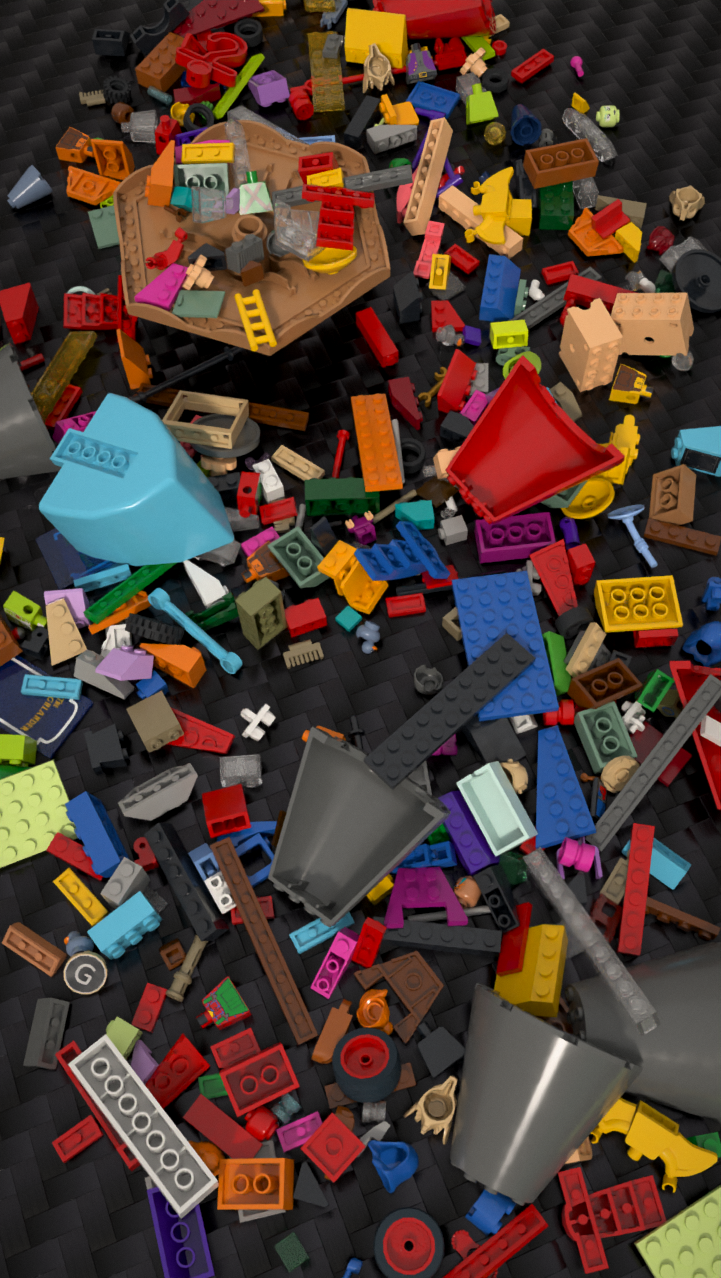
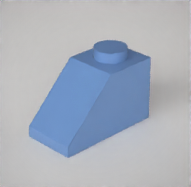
M207 843L188 853L203 881L220 872Z

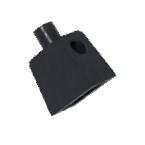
M425 1021L416 1028L423 1039L416 1047L432 1080L436 1079L465 1056V1048L443 1026L433 1031Z

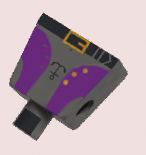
M419 43L412 44V53L406 57L407 84L435 79L437 71L428 50L421 51Z

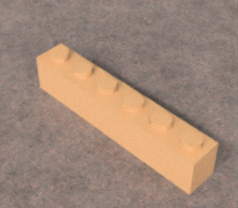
M453 185L439 195L438 207L440 210L460 223L465 229L475 230V227L482 223V216H474L473 206L478 204ZM505 225V244L485 243L498 252L500 256H506L508 259H511L522 250L523 238Z

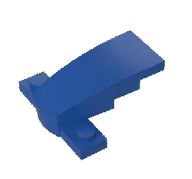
M399 521L396 525L400 535L406 541L392 539L389 545L374 544L371 549L357 548L354 552L355 557L372 581L401 579L423 573L427 570L434 579H447L451 574L439 559L438 553L432 544L422 536L414 523L409 521Z

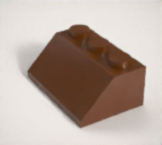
M617 658L572 678L567 694L578 707L597 709L642 688L643 684L620 658Z

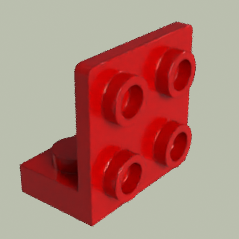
M672 628L633 631L635 648L674 646L678 638V630Z

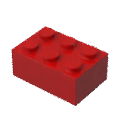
M281 1042L219 1071L237 1117L300 1087Z

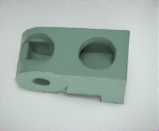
M530 347L500 348L497 353L496 362L504 366L508 360L518 354L530 351Z

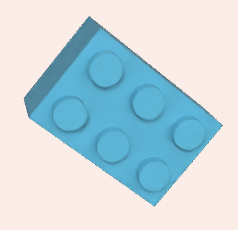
M139 891L88 930L87 933L99 950L112 960L123 955L125 949L131 944H137L143 938L142 935L147 931L155 930L163 919L150 901Z

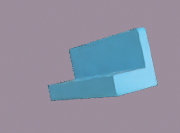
M115 562L102 566L82 577L80 575L85 572L76 574L73 581L76 589L83 588L84 592L124 581L132 574L128 564Z
M653 838L650 874L674 890L691 867V864ZM630 840L622 850L625 856H627Z

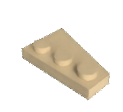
M64 597L45 605L51 665L53 666L87 650Z

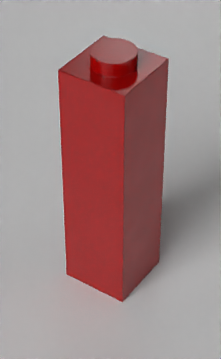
M372 307L357 312L356 324L381 366L384 368L398 362V350Z

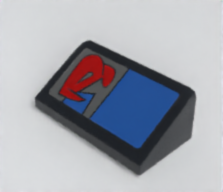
M598 777L594 778L591 791L589 812L593 823H597L605 813L608 790Z

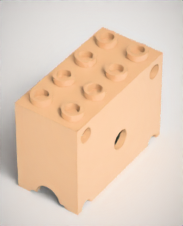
M617 293L611 318L623 336L619 355L626 352L629 355L676 356L677 353H682L684 356H687L689 336H692L694 331L688 293ZM645 337H651L654 341H647Z
M600 298L593 300L590 303L591 307L587 310H582L579 307L568 308V315L565 318L559 355L580 392L612 382L623 340L622 334Z

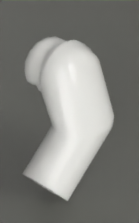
M642 278L639 282L640 288L646 293H655V285L648 281L647 278Z
M532 280L529 296L539 301L545 295L539 289L540 282Z

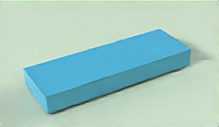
M25 674L21 693L22 695L80 700L83 681L72 678Z
M348 912L336 925L331 927L324 925L320 921L321 918H318L289 934L298 954L336 935L342 928H349L354 925L355 922L351 914Z

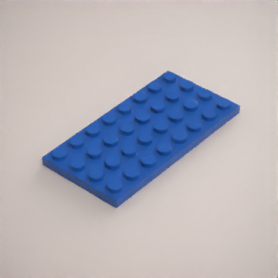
M527 571L452 580L451 584L468 666L506 633L536 658L531 666L478 713L479 721L558 711L559 705Z

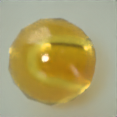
M491 122L485 128L484 136L486 141L491 145L500 144L506 137L505 127L500 122Z

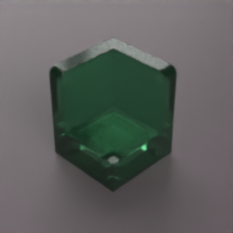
M660 270L655 282V293L675 292L672 273Z
M515 852L500 854L499 864H501L509 882L518 884L526 880L529 857Z
M296 1232L291 1233L275 1245L276 1251L289 1272H292L310 1258Z

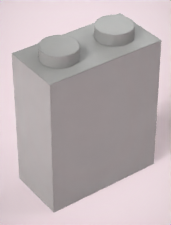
M124 857L100 894L111 907L117 909L139 891L143 893L151 880L141 866Z

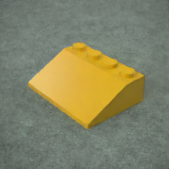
M348 8L345 31L346 61L364 64L366 57L369 55L368 45L376 43L380 53L389 60L391 67L403 68L408 55L406 15Z
M673 575L596 581L594 588L595 604L605 632L683 627Z
M542 924L530 927L522 972L501 977L497 974L494 990L500 992L499 995L513 1005L532 1015L557 1017L568 945L565 926Z

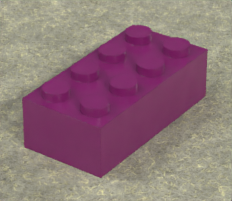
M549 512L511 516L490 525L484 519L476 520L474 532L480 563L529 558L530 554L556 543Z

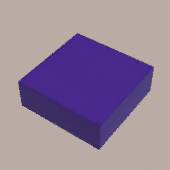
M465 325L463 328V343L479 346L481 344V330Z

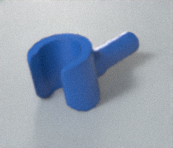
M352 1258L342 1278H350L351 1272L359 1275L363 1262Z

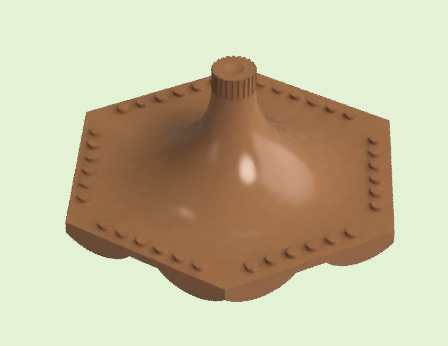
M236 120L215 124L201 132L190 143L208 140H230V143L235 144L234 163H229L230 192L233 188L240 190V184L248 183L246 172L257 171L258 182L266 181L271 199L272 192L303 186L304 183L298 173L299 157L333 152L344 177L370 172L366 158L348 146L327 141L316 142L311 145L286 139L271 127L251 120ZM153 165L145 166L130 174L113 192L121 252L123 291L127 312L133 316L251 350L234 296L237 293H240L242 298L253 296V290L258 289L277 345L271 347L269 342L258 344V350L255 352L271 356L390 277L388 251L383 229L379 223L375 199L373 208L364 209L353 205V246L357 249V256L347 267L336 274L330 275L309 270L303 264V257L307 253L320 248L316 246L322 201L240 215L239 210L235 214L211 211L210 217H205L186 211V217L179 215L183 218V221L179 223L176 221V216L165 210L164 207L147 205L148 197H145L147 175L151 174ZM173 165V185H172L171 198H172V194H173V190H174V186H175L174 165ZM169 203V207H170V208H172V209H174V210L180 209V208H178V207H176V206H173V205H171V204ZM179 227L188 234V238L182 242L184 245L179 260L174 264L189 267L188 256L205 243L221 250L225 254V249L232 246L233 242L243 240L248 234H254L262 238L264 260L259 261V263L263 267V280L245 287L243 286L241 273L234 272L227 267V270L210 271L214 278L207 289L201 288L195 283L190 288V290L226 292L218 318L177 317L172 314L176 300L170 311H166L153 305L135 302L134 297L167 269H148L145 263L150 261H146V259L154 257L158 252L166 251L173 240L177 241L178 238L174 234ZM277 228L288 230L294 239L293 249L289 254L282 257L270 254L266 246L267 236L272 230ZM256 303L245 305V308L248 311L257 309ZM260 316L249 318L251 324L262 322ZM264 329L253 331L255 337L266 335Z

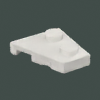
M126 624L109 627L107 639L101 648V656L105 658L113 648H121V645L132 646V633L125 631Z

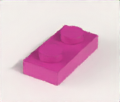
M475 390L460 413L473 425L476 424L488 406L486 394Z
M270 527L243 542L241 548L249 557L266 542L270 541L272 543L280 537L274 528Z
M318 1111L276 1129L284 1153L305 1144L321 1126L322 1120Z

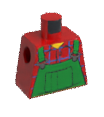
M242 471L237 492V504L240 516L247 518L250 515H256L262 500L260 473ZM249 487H250V488L252 489V491H251V493L248 494V490H249Z
M226 977L202 1000L207 1010L197 1016L196 1019L202 1028H205L214 1021L218 1029L221 1030L252 1014L230 978Z

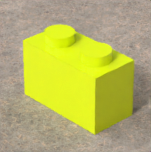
M525 320L490 323V340L493 349L528 346V328Z

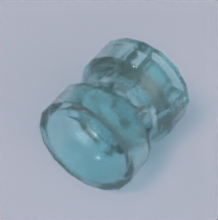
M286 1093L281 1096L280 1102L275 1103L270 1109L287 1124L291 1120V1115L297 1113L302 1107Z

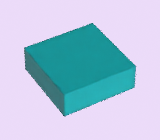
M347 606L335 618V621L348 632L362 620V616L350 606Z

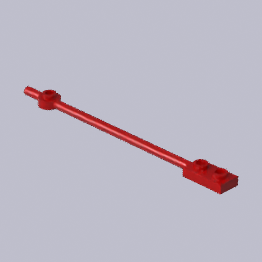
M464 50L435 55L433 63L434 66L438 67V70L460 67L466 63L467 56ZM406 66L403 68H391L392 75L406 72ZM364 74L323 82L309 79L303 86L289 88L291 94L297 89H303L307 94L315 95L322 88L363 81Z

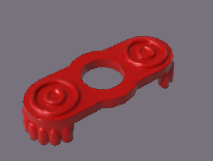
M465 1230L456 1231L451 1239L453 1248L462 1256L463 1260L467 1258V1253L470 1249H478L480 1247ZM498 1268L487 1278H496Z

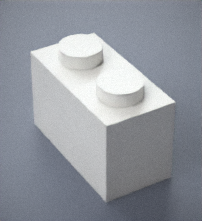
M267 459L252 465L253 473H260L261 490L267 503L270 504L272 500L285 498L284 487L270 460Z

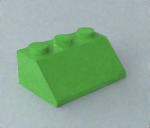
M548 631L542 634L555 693L556 696L568 692L571 676L566 670L567 665L564 662L567 656L564 637Z

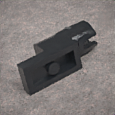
M522 159L516 160L514 162L517 195H519V199H531L532 209L537 208L536 189L533 188L523 167Z

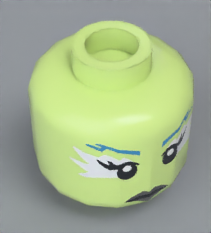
M614 105L601 106L600 110L596 112V122L599 121L601 127H614L619 122V109Z

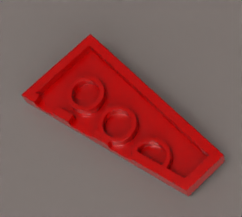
M171 708L184 735L177 740L167 743V745L222 754L228 753L235 735Z
M182 1034L146 1082L145 1086L164 1109L206 1071L210 1065L187 1037Z

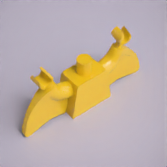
M513 167L497 172L489 177L481 186L478 181L473 183L475 188L471 187V193L473 195L484 194L481 205L473 206L474 216L481 215L483 221L475 227V230L467 229L465 231L467 243L473 242L474 235L476 234L487 243L497 245L506 243L504 226L505 223H510L513 197L509 190V183L514 173Z
M620 1097L590 1133L594 1135L591 1141L593 1144L599 1141L602 1133L607 1134L612 1131H618L626 1134L625 1142L631 1146L627 1154L635 1161H639L642 1155L651 1160H655L659 1156L665 1163L666 1173L663 1177L662 1189L665 1190V1185H671L673 1193L676 1191L677 1177L698 1174L711 1167L718 1160L716 1153L692 1144L680 1132L678 1133L679 1124L641 1100L637 1105Z

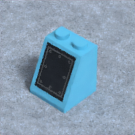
M721 426L680 430L678 437L675 438L674 448L671 449V456L673 459L675 458L676 465L684 464L689 469L721 477Z

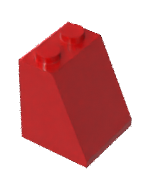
M26 283L1 290L0 305L14 344L31 340L39 309L31 284Z

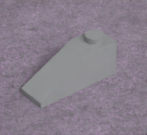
M87 649L76 658L74 677L122 699H125L134 691V686L128 680L120 681L95 672L96 667L103 661V656Z

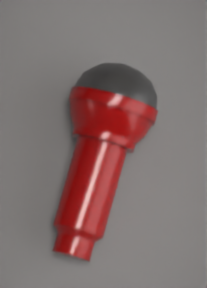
M16 627L11 631L16 640H22L25 637V631L21 627Z

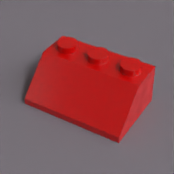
M458 349L455 350L437 395L438 410L449 413L450 410L459 413L463 410L466 401H464L466 395L469 396L472 390L471 382L472 380L475 381L478 375L476 363Z

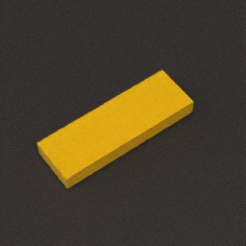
M182 144L181 162L183 164L234 163L235 144Z
M70 868L53 881L92 927L109 914L108 910Z

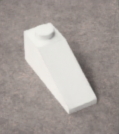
M183 561L185 570L206 609L215 602L224 600L222 596L229 593L225 585L222 586L218 579L190 561Z

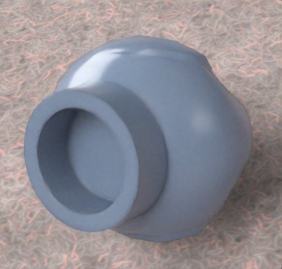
M366 620L364 625L359 626L356 631L357 638L362 637L367 640L362 644V651L366 654L377 650L374 643L380 639L378 631L380 626Z
M77 931L70 932L64 939V943L67 944L66 951L70 956L84 951H93L94 949L92 939L87 938V936H81Z

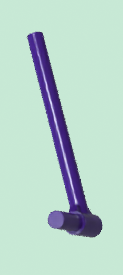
M415 108L416 114L429 117L430 120L446 118V113ZM428 130L412 162V173H414L419 165Z
M447 156L444 167L449 180L445 183L446 185L437 190L435 199L452 185L457 187L464 182L460 174H454Z

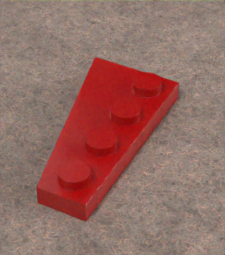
M564 539L530 554L529 558L558 617L564 612L578 607Z

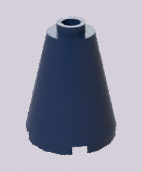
M518 104L512 110L511 137L519 145L533 144L541 135V122L525 105Z

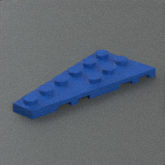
M558 725L538 731L536 831L538 835H536V851L560 844L566 837L574 840L596 833L595 825Z

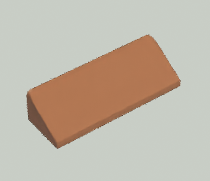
M20 922L9 926L2 941V944L51 977L56 973L67 956L66 953Z

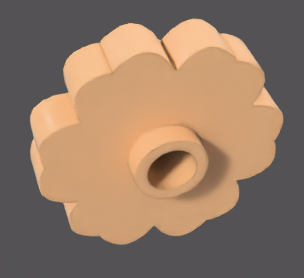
M482 47L474 54H470L465 60L466 63L460 69L463 76L471 71L480 78L488 69L482 60L486 53Z
M199 255L194 265H189L186 271L187 278L182 287L190 290L194 283L201 288L207 289L214 276L203 267L207 260L206 257Z
M203 454L201 455V467L209 470L211 477L225 475L228 473V470H233L237 467L236 457L216 458Z

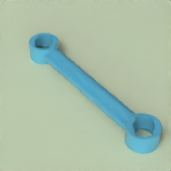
M156 588L148 596L149 603L155 609L166 612L217 657L226 672L234 674L242 666V660L238 655L233 652H227L170 602L169 595L163 589Z

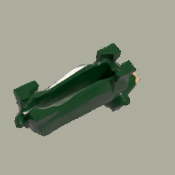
M229 592L222 596L224 600L215 602L203 612L194 614V611L191 610L185 613V615L206 632L239 616L235 601L238 596H233L232 592Z

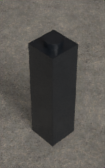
M366 95L344 132V145L356 149L360 148L367 136V129L372 128L380 114L379 103H381V99Z

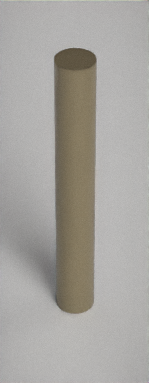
M414 489L374 515L373 524H376L395 511V504L408 502L417 496Z

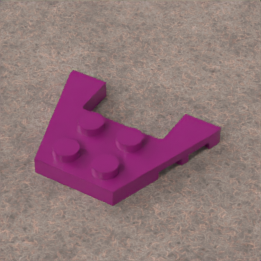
M440 867L398 868L384 920V926L387 929L403 928L402 908L445 907L448 926L467 925L468 918Z

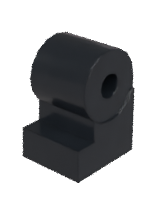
M38 627L33 630L30 642L25 640L21 647L26 655L43 660L50 647L47 629Z

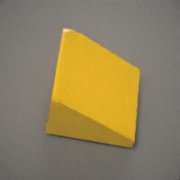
M573 93L571 106L581 114L588 111L590 107L587 101L578 94Z

